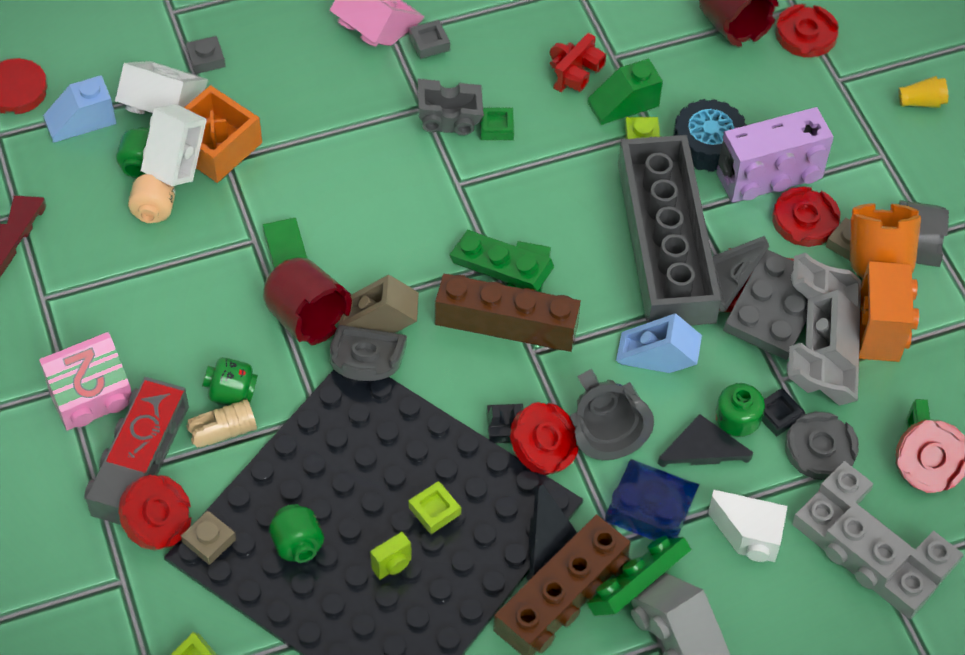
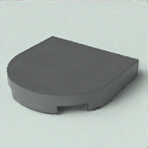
M338 325L330 346V364L336 372L354 380L376 381L393 375L400 367L407 344V336Z

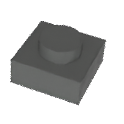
M440 20L409 28L410 38L420 59L450 51V41Z
M217 36L186 43L187 53L194 74L226 67Z

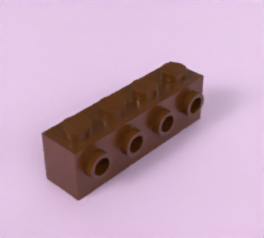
M443 273L435 300V325L572 352L579 323L581 300L572 299L566 295L556 296L541 293L530 288L521 289L506 286L494 281L485 282L470 279L464 275Z
M596 514L494 615V632L521 655H534L537 651L540 654L543 653L552 644L556 631L562 625L566 628L569 627L580 614L581 610L579 608L587 600H591L598 594L596 591L597 587L607 581L612 575L617 577L623 572L622 567L630 561L628 556L631 541Z

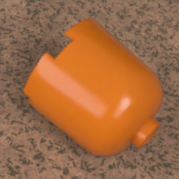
M875 203L854 207L851 217L850 262L854 272L863 279L868 262L873 261L910 264L913 273L917 261L921 226L919 210L899 204H891V210H875Z

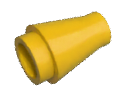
M937 76L906 87H899L901 107L940 108L941 104H947L948 88L946 79H938Z

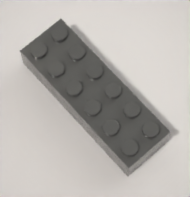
M687 135L621 139L618 169L646 323L676 313L690 326L716 324L721 296Z

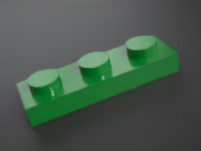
M470 230L464 233L449 254L454 264L521 288L534 289L537 292L554 269L551 258Z
M663 536L651 542L647 546L649 551L646 554L632 559L622 567L623 573L607 580L597 587L596 591L598 594L587 602L592 614L600 616L618 613L692 550L685 537L668 539L667 536Z

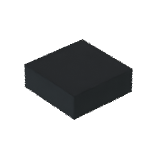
M781 388L764 399L765 410L762 422L777 437L788 430L799 417L805 414V411Z

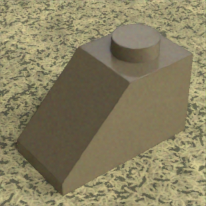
M388 274L351 295L352 306L349 316L343 314L338 325L396 333L417 322L419 292Z

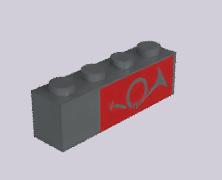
M144 377L139 389L135 388L129 399V410L125 418L119 419L114 432L115 439L110 449L106 448L102 453L99 464L100 470L95 480L91 479L85 490L84 498L87 501L92 517L121 525L118 513L119 503L126 487L143 476L158 475L189 408L185 388Z

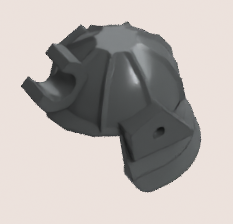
M593 369L577 376L586 391L579 396L577 412L571 414L570 418L576 428V442L581 451L594 459L614 460L627 456L639 449L652 433L654 416L649 406L641 400L634 386L630 382L621 385L613 380L599 382Z

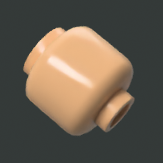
M144 174L139 176L132 185L128 202L130 212L137 219L145 223L164 221L171 214L176 190L174 186L156 179L153 175Z

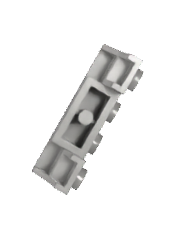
M806 252L794 256L791 281L794 288L808 299L806 346L803 343L790 346L789 362L787 363L788 377L807 393L821 390L839 406L858 401L861 280L851 270L827 266L816 261Z
M844 461L821 483L819 491L795 514L792 525L822 548L832 562L843 565L854 574L857 581L863 587L875 591L911 620L925 605L943 580L958 565L964 554L934 530L916 549L912 548L858 505L871 491L874 483Z

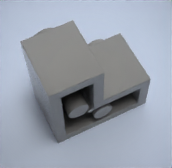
M664 573L631 601L633 606L631 615L634 622L641 630H647L662 640L666 650L663 655H730L703 589Z

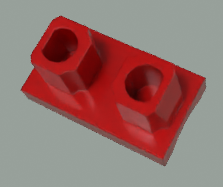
M587 33L576 45L572 43L567 45L556 43L550 49V56L552 58L550 66L555 69L558 78L553 87L555 90L562 93L568 86L581 92L587 86L590 73L583 69L587 67L599 73L605 66L607 54L595 47L596 36Z

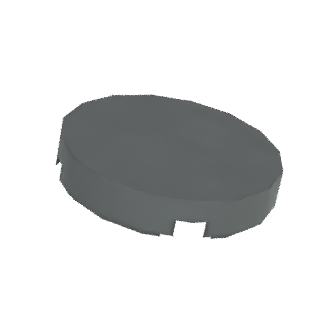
M812 412L799 417L790 427L785 439V452L790 463L801 474L812 479L825 480L844 461L853 466L859 452V443L854 429L847 422L844 424L838 420V416L827 412Z

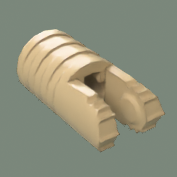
M248 399L198 415L188 420L186 425L187 430L192 433L191 441L197 448L257 430Z

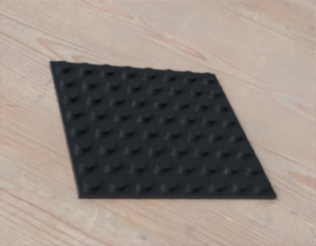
M333 370L203 513L211 512L235 532L236 540L210 565L188 548L182 540L174 545L165 555L164 559L300 655H464L530 571L531 548H528L530 518H533L535 499L532 488L543 484L568 520L571 519L582 505L583 498L548 476L532 472L520 462L519 458L392 378L387 377L376 381H359L347 378ZM439 481L460 505L461 515L430 534L409 509L408 501ZM292 504L311 509L316 515L324 534V543L315 557L303 563L282 559L269 533L270 523L277 511ZM403 532L411 542V561L398 574H388L384 578L379 579L371 569L370 551Z

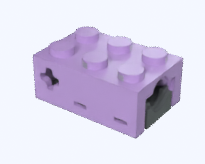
M817 107L724 131V141H722L719 166L717 167L716 174L732 203L741 200H752L757 196L774 191L781 192L789 187L803 183L811 184L823 178L834 136Z

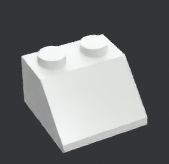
M152 61L124 63L115 101L126 104V110L138 114H145V111L153 113L154 108L173 104L184 108L204 91L208 79Z

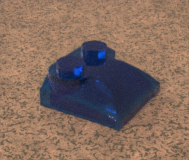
M630 459L618 487L613 492L612 501L605 515V521L652 540L667 536L668 539L679 538L699 484Z

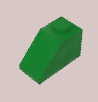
M648 58L619 67L588 97L587 102L600 125L659 107L663 81Z

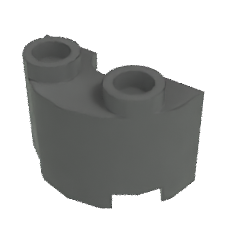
M418 79L419 118L422 121L424 130L427 132H456L459 135L472 133L474 126L483 117L482 86L459 83L456 87L445 88L441 86L440 81Z
M900 200L899 205L918 209L919 215H921L916 264L940 267L943 259V239L948 233L949 210L937 205Z

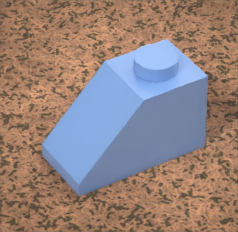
M102 75L70 84L43 115L53 143L116 124L112 100Z
M675 313L623 331L616 361L621 365L672 373L697 365L702 335Z

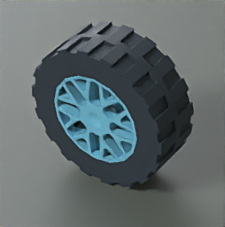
M701 99L698 102L689 103L686 108L683 107L680 110V115L676 117L673 136L687 135L693 166L696 169L715 171L719 166L718 162L722 141H724V131L747 126V124H745V118L743 115H740L739 110L731 107L729 103L719 102L716 99Z

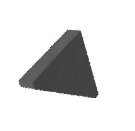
M765 236L712 256L721 296V312L728 309L770 247Z

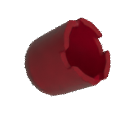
M700 0V8L705 17L729 43L737 47H742V43L750 39L754 42L761 39L775 23L776 19L772 15L775 7L779 6L777 0Z
M291 258L283 261L273 269L264 283L263 299L266 307L299 342L307 341L313 346L325 342L335 334L337 330L335 325L342 315L349 316L352 306L350 292L307 258Z

